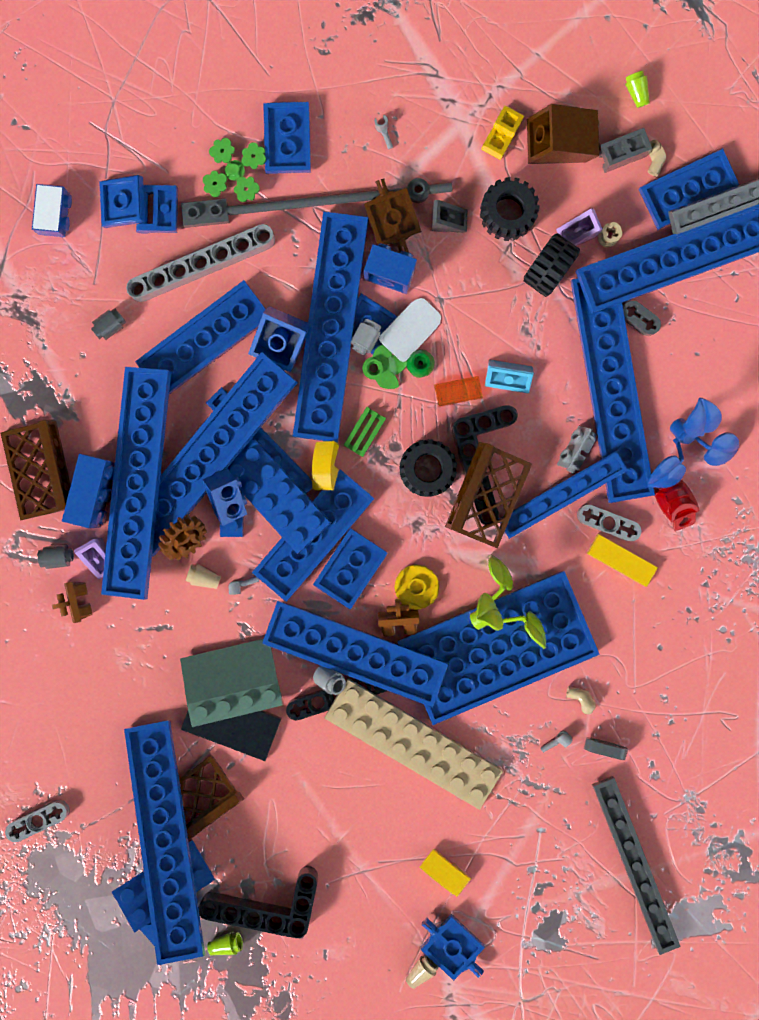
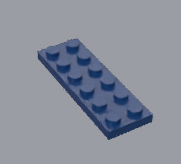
M243 280L135 362L139 368L171 371L169 394H171L258 328L266 309Z
M254 437L229 465L228 470L232 475H237L242 487L239 490L297 554H300L332 523Z
M340 469L334 490H322L313 500L315 505L332 523L300 554H297L281 538L252 573L287 602L375 498Z

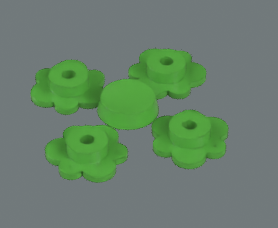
M230 139L215 140L214 146L209 149L210 156L214 158L216 163L223 161L228 164L225 167V174L212 171L210 175L208 174L203 177L204 191L210 193L213 197H218L221 191L223 192L227 189L225 183L228 178L237 181L234 192L237 194L240 202L254 200L255 194L260 190V186L253 177H248L247 179L244 177V166L256 169L258 165L265 164V149L252 142L248 145V148L242 150L243 157L241 162L237 160L231 161V154L235 152V148L231 146Z

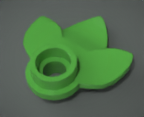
M380 345L375 349L373 356L365 360L362 369L364 375L369 379L376 380L380 387L395 389L399 387L395 375L404 370L407 366V361H400L384 345ZM371 364L378 366V370L374 373L369 370Z

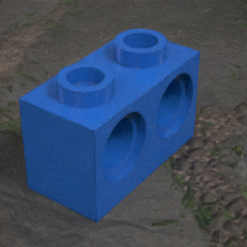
M227 468L203 479L213 512L222 526L247 515L245 508L247 500L239 490L242 485L237 475H232Z

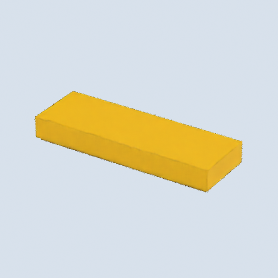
M599 534L596 535L586 553L645 587L648 586L658 568Z

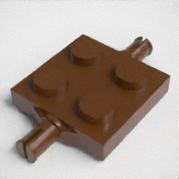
M385 178L381 179L383 189L380 181L377 180L375 183L380 195L374 200L364 203L377 244H397L399 252L403 251L404 248L405 252L410 253L405 240L422 231L408 190L404 188L398 191H388Z

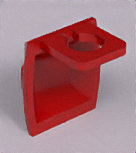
M680 480L672 487L659 488L654 491L660 509L671 523L673 522L674 531L695 524L696 513L700 511L692 491L683 480ZM683 518H689V520L685 523L679 524L681 521H683Z

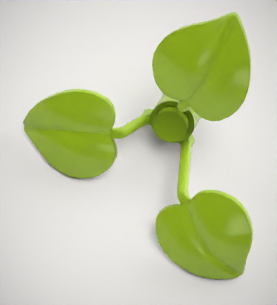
M489 555V571L495 582L500 585V588L492 597L487 593H483L480 596L477 610L470 614L473 626L480 630L488 625L499 631L503 628V623L523 621L529 636L545 649V630L541 621L534 613L527 612L526 616L502 619L494 600L505 588L508 591L512 590L513 580L506 565L497 557Z

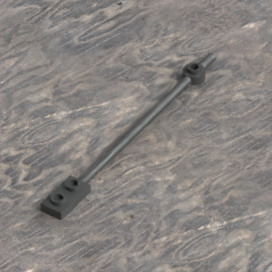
M416 178L410 181L408 187L405 188H407L412 202L422 203L428 198L429 194L452 192V183L429 185L424 179ZM420 186L423 191L417 193L414 188ZM404 188L388 189V191H398ZM377 190L228 206L227 199L181 203L183 226L190 228L230 223L229 215L371 201L379 196L380 193Z

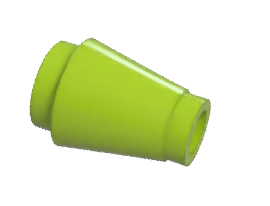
M639 71L627 76L625 86L636 107L640 108L650 104L647 75L644 76V72Z
M231 931L208 942L207 949L209 955H237L243 949L240 933Z

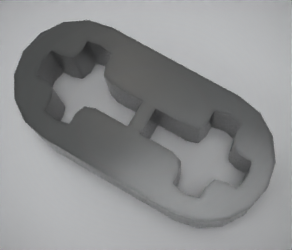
M629 301L623 305L625 322L641 334L651 336L659 331L661 327L660 319L639 302ZM631 307H634V313L638 315L639 318L635 315L629 317L627 315L629 311L626 308L630 309ZM642 319L646 322L652 320L654 322L652 324L654 329L647 330V324Z
M586 737L585 750L619 760L626 759L628 748L615 743Z

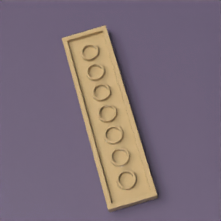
M349 678L346 680L344 690L337 695L325 715L326 720L479 810L503 773V770Z

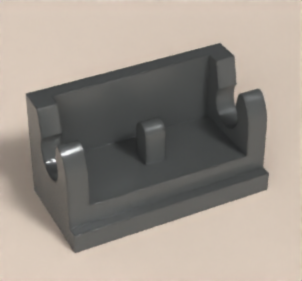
M639 129L601 144L599 158L603 157L604 159L602 167L604 173L647 157L652 147L645 129Z

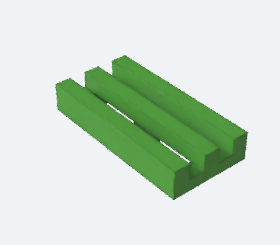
M366 407L344 446L363 457L386 418ZM368 414L372 415L356 443L352 446L350 443ZM377 418L379 420L363 449L359 450V445Z

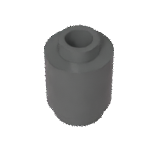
M114 308L111 311L107 310L92 321L94 326L91 329L99 340L102 337L107 340L120 331L126 321Z
M67 544L43 547V549L38 550L37 558L41 568L53 569L70 566V563L74 560L72 548H69Z

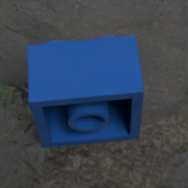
M379 243L377 246L373 244L364 268V280L407 294L414 276L417 259L413 258L414 255L405 251L400 253L391 251L392 248L388 245Z
M269 306L262 315L248 354L257 358L263 352L283 370L291 372L296 364L311 324Z

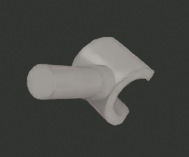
M383 115L385 123L379 125L375 118V128L378 132L382 133L387 148L390 150L393 148L388 133V118Z
M253 577L245 581H233L228 585L229 594H241V587L259 582V579Z
M561 731L553 741L541 747V750L544 753L559 743L566 748L572 743V737L566 731Z

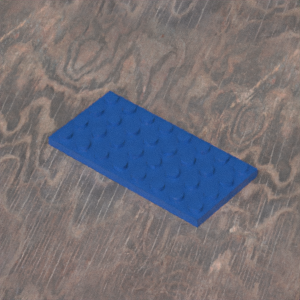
M565 571L558 572L494 600L502 619L526 616L527 612L534 613L541 621L545 630V649L529 636L523 621L503 623V628L499 631L488 625L480 630L476 629L470 620V614L476 611L477 607L397 641L398 645L449 663L433 708L424 705L432 725L600 655Z

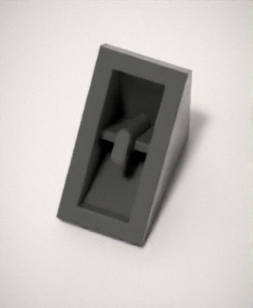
M434 200L432 231L467 232L468 210L440 200Z

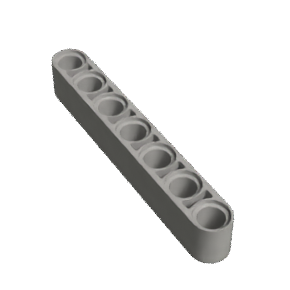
M261 224L130 279L126 286L127 293L138 302L150 300L272 248L275 244L274 233L268 225ZM262 233L270 234V238L265 242L258 240ZM243 241L249 243L246 250H238L239 243ZM221 250L228 251L225 259L217 258V254ZM200 259L207 260V264L203 268L196 267ZM179 268L186 269L182 277H176L175 275ZM163 276L165 278L164 283L161 286H155L156 278ZM138 285H143V292L139 295H135V287Z

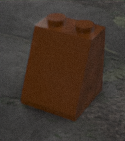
M550 104L527 118L528 164L586 163L598 157L600 151L598 110Z

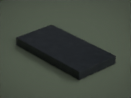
M261 710L192 727L189 711H187L181 730L266 761L282 718Z

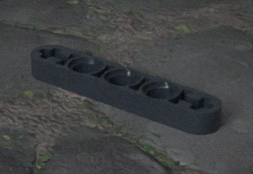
M352 679L356 683L363 682L358 679ZM363 682L367 685V689L371 691V684ZM374 686L375 690L371 692L377 695L387 690ZM322 689L291 700L287 705L286 713L292 720H301L328 711L335 699L333 694H329ZM316 696L322 697L325 704L321 708H315L312 705V699ZM304 700H308L310 712H307V708L301 709L300 715H297L296 712H291L293 704L301 707L305 705Z

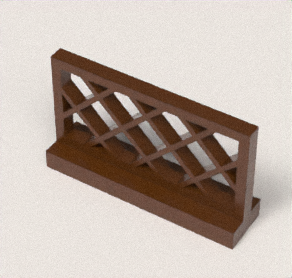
M43 420L36 424L1 432L20 521L64 511L71 483L57 422L55 420ZM39 429L40 434L37 444L28 439L32 430ZM17 435L21 438L16 449L10 444L9 436ZM25 442L34 447L29 457L20 452ZM38 450L44 453L45 456L42 466L33 461ZM18 455L26 460L22 470L17 469L15 466V460ZM30 464L39 469L34 479L25 474ZM43 472L50 477V483L47 488L38 482ZM22 478L31 482L27 492L20 488ZM35 486L45 491L39 501L30 496ZM48 494L54 497L56 508L50 509L43 504ZM27 500L36 504L31 514H26L25 504Z
M479 442L445 527L498 549L532 463L497 449L488 443ZM494 453L500 455L504 465L493 469L491 464ZM516 463L524 465L521 475L514 478L509 466ZM506 468L510 480L499 484L495 472ZM491 474L495 486L484 490L482 485L483 478ZM511 483L514 489L513 495L505 499L501 487ZM497 489L501 501L490 505L486 494ZM483 496L487 507L476 512L473 502L476 498ZM503 504L505 509L504 517L496 520L492 509ZM488 511L492 522L481 526L477 515ZM474 517L478 529L471 532L463 530L466 520ZM492 526L495 527L497 532L493 542L486 539L483 531Z
M213 755L179 779L182 799L183 794L195 795L193 808L183 807L185 811L192 812L191 821L186 824L188 841L244 800L242 794L237 792ZM209 763L215 769L214 779L202 777L203 768ZM188 778L198 779L196 792L184 790L185 782ZM201 780L213 782L211 795L199 793ZM217 783L225 784L230 792L224 797L215 796ZM199 796L210 798L207 810L197 809Z

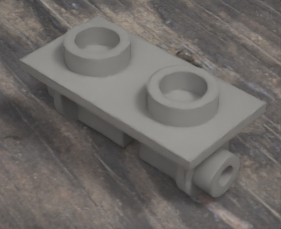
M578 426L572 433L571 440L566 449L560 454L557 465L567 468L566 470L573 474L579 471L586 458L580 452L589 453L596 441L595 437L597 434L592 432L590 428Z

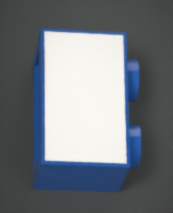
M36 184L32 230L38 235L65 238L66 231L70 227V220L67 215L68 208L72 206V196L63 186Z

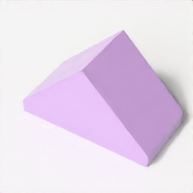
M594 208L556 229L557 233L575 246L596 238L603 230Z
M93 539L74 550V553L98 579H101L104 572L106 544L103 539Z

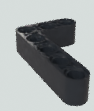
M505 405L458 419L453 424L452 434L465 476L473 456L468 457L464 455L463 447L469 444L476 451L479 444L478 435L514 424L518 414L513 406ZM507 410L511 413L512 419L510 422H504L501 419L502 411ZM480 417H487L490 420L489 428L484 429L480 427ZM459 423H465L468 426L469 431L466 435L458 433L457 425ZM488 476L484 477L482 481L485 490L491 488ZM493 491L487 493L490 505L495 504ZM476 498L473 502L476 512L487 507L484 500L481 501ZM495 507L492 511L496 520H498L499 512L497 507ZM482 513L477 515L480 524L487 525L492 522H485L482 519Z
M311 866L303 867L300 870L291 908L209 892L203 896L199 904V915L202 919L291 938H302L307 934L318 882L317 870ZM309 876L313 879V882L304 883L302 878ZM304 898L309 903L307 905H300L298 900ZM205 903H212L215 909H207ZM233 907L237 910V913L231 914L227 911V908ZM256 912L260 917L257 919L251 918L249 913ZM278 916L282 921L275 923L271 920V917ZM301 921L304 926L296 927L293 922Z

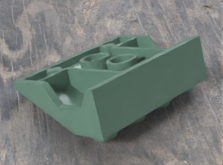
M264 639L180 658L192 727L284 704L272 649L270 646L262 644Z

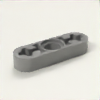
M583 505L577 511V518L580 523L620 539L635 541L641 535V527L637 522L596 506ZM591 509V514L599 516V512H601L602 515L598 519V526L595 525L597 522L595 519L588 518L585 521V516L582 515L583 511ZM608 516L615 520V526L610 530L603 526V520ZM620 520L623 521L621 526L630 527L633 525L632 529L635 531V534L627 537L628 533L623 530H619V534H617L616 531L620 527Z
M56 800L12 821L5 830L7 839L11 842H20L62 822L69 814V805L63 800ZM56 808H61L63 810V812L60 815L55 814L49 818L48 814L53 812ZM34 815L42 817V826L37 827L32 823ZM26 824L27 828L22 830L19 834L13 833V829L15 827L20 828Z

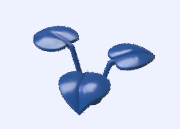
M699 397L696 407L687 420L680 418L671 424L670 431L676 437L673 441L676 444L679 458L672 455L664 459L649 477L646 483L647 486L668 488L674 486L683 478L686 467L682 464L684 456L680 443L690 444L696 440L708 449L704 455V460L712 466L725 464L734 457L739 448V439L733 433L727 432L717 436L713 440L712 445H708L698 437L704 436L705 433L713 432L720 425L722 414L715 404Z

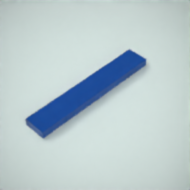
M221 387L206 404L214 411L228 393ZM260 428L253 437L307 494L312 489V479Z
M618 451L513 510L505 529L508 538H512L629 471Z

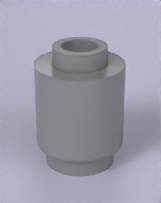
M365 319L363 323H360L351 340V344L354 345L352 349L363 355L366 352L371 353L381 334L379 332L381 326L369 319Z
M318 667L313 675L314 683L329 694L338 695L346 686V681L342 674L326 667Z

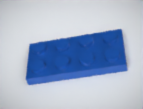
M721 149L640 187L639 192L657 230L671 224L668 211L740 184L724 150Z
M191 840L189 841L195 889L198 892L213 882L215 878L195 843ZM144 871L111 891L134 933L151 922Z

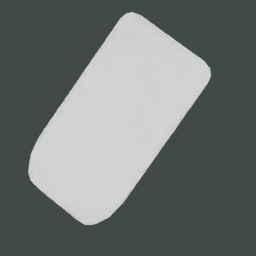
M416 299L380 335L379 340L400 361L405 362L438 327L441 315L425 299Z

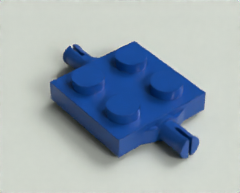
M452 914L438 926L433 924L427 917L421 925L430 932V936L421 945V951L453 981L468 969L477 978L481 977L484 970L475 963V960L485 948L484 944Z

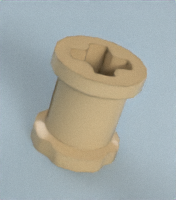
M615 222L607 223L598 234V241L606 248L614 246L622 236L621 226ZM609 231L613 233L611 239L607 237Z

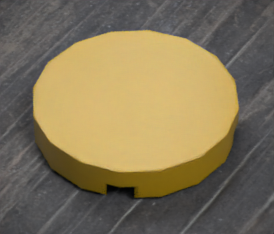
M415 564L407 566L400 571L396 577L394 589L396 597L400 600L401 604H409L410 609L419 610L426 608L435 601L439 592V582L431 569Z

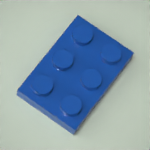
M309 102L263 103L266 174L311 173Z
M350 528L313 585L351 610L388 552Z

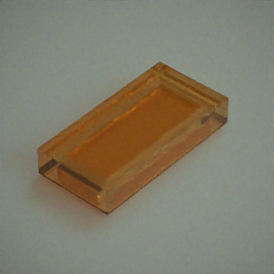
M479 376L434 385L438 407L483 398Z

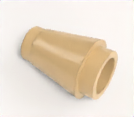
M191 564L185 581L190 582V585L217 589L221 576L199 564L197 566Z
M427 955L421 956L406 977V982L411 988L415 989L435 976L439 967Z

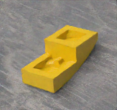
M504 105L481 150L501 160L517 132L524 115Z
M335 441L316 442L312 462V488L314 490H334L339 471L334 466L339 444Z
M436 849L430 852L419 867L456 897L460 895L472 879L455 863L449 862Z

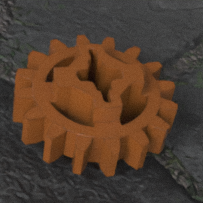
M186 515L184 520L178 517L175 524L170 522L171 527L169 529L164 528L165 535L159 537L162 542L158 546L166 558L168 557L170 560L176 558L177 561H180L182 556L188 558L190 552L196 553L195 548L201 547L202 544L200 542L206 540L204 534L207 533L204 523L196 516L190 517Z

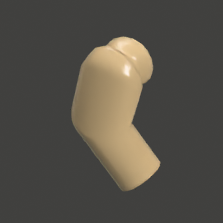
M657 140L650 141L652 150L649 153L652 163L648 173L657 177L666 160V153L661 143Z
M568 686L566 697L579 700L582 705V712L588 715L592 714L596 708V702L589 691Z

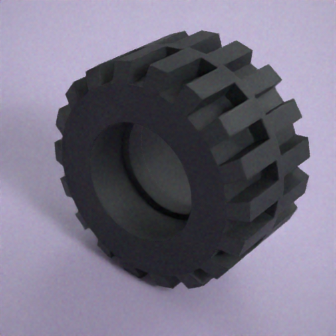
M506 177L503 182L501 179L497 180L494 186L491 185L483 197L480 207V219H483V227L488 228L487 232L490 235L494 233V238L496 239L504 237V241H509L510 238H513L514 241L519 236L523 237L532 228L538 217L537 214L540 205H537L539 201L538 195L534 196L535 189L533 187L530 189L527 187L528 182L520 183V178L515 177L514 181H511L510 177ZM504 199L516 201L522 209V216L516 220L504 219L497 211V203Z
M559 233L554 234L524 275L523 281L543 296H549L578 257L580 248Z
M433 439L420 440L409 446L404 452L399 466L403 484L412 493L424 497H432L445 492L453 484L457 474V462L450 448L443 445L442 442L434 441ZM424 455L436 457L441 464L439 477L431 482L422 481L415 474V463Z

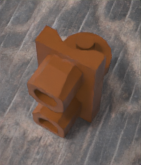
M64 583L68 601L65 602L63 593L57 594L58 603L53 604L52 609L59 608L62 617L68 615L66 606H69L73 623L81 622V619L93 615L90 603L78 606L76 597L88 594L86 583Z
M395 599V605L386 606L387 612H378V625L381 627L383 636L395 635V626L404 625V634H416L417 624H420L418 610H409V604L400 605V600Z

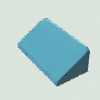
M489 360L485 386L529 393L534 374L533 367Z

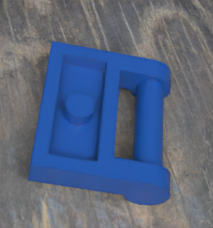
M143 185L145 222L136 224V232L141 234L177 233L178 187L176 185ZM153 194V224H148V195Z

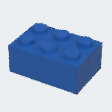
M84 454L78 455L62 522L85 528H100L101 524L105 523L107 517L105 507L106 503H109L111 500L112 489L110 487L114 476L115 462Z

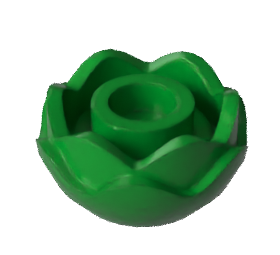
M419 349L413 352L407 359L406 367L414 377L421 378L432 373L435 361L428 351Z

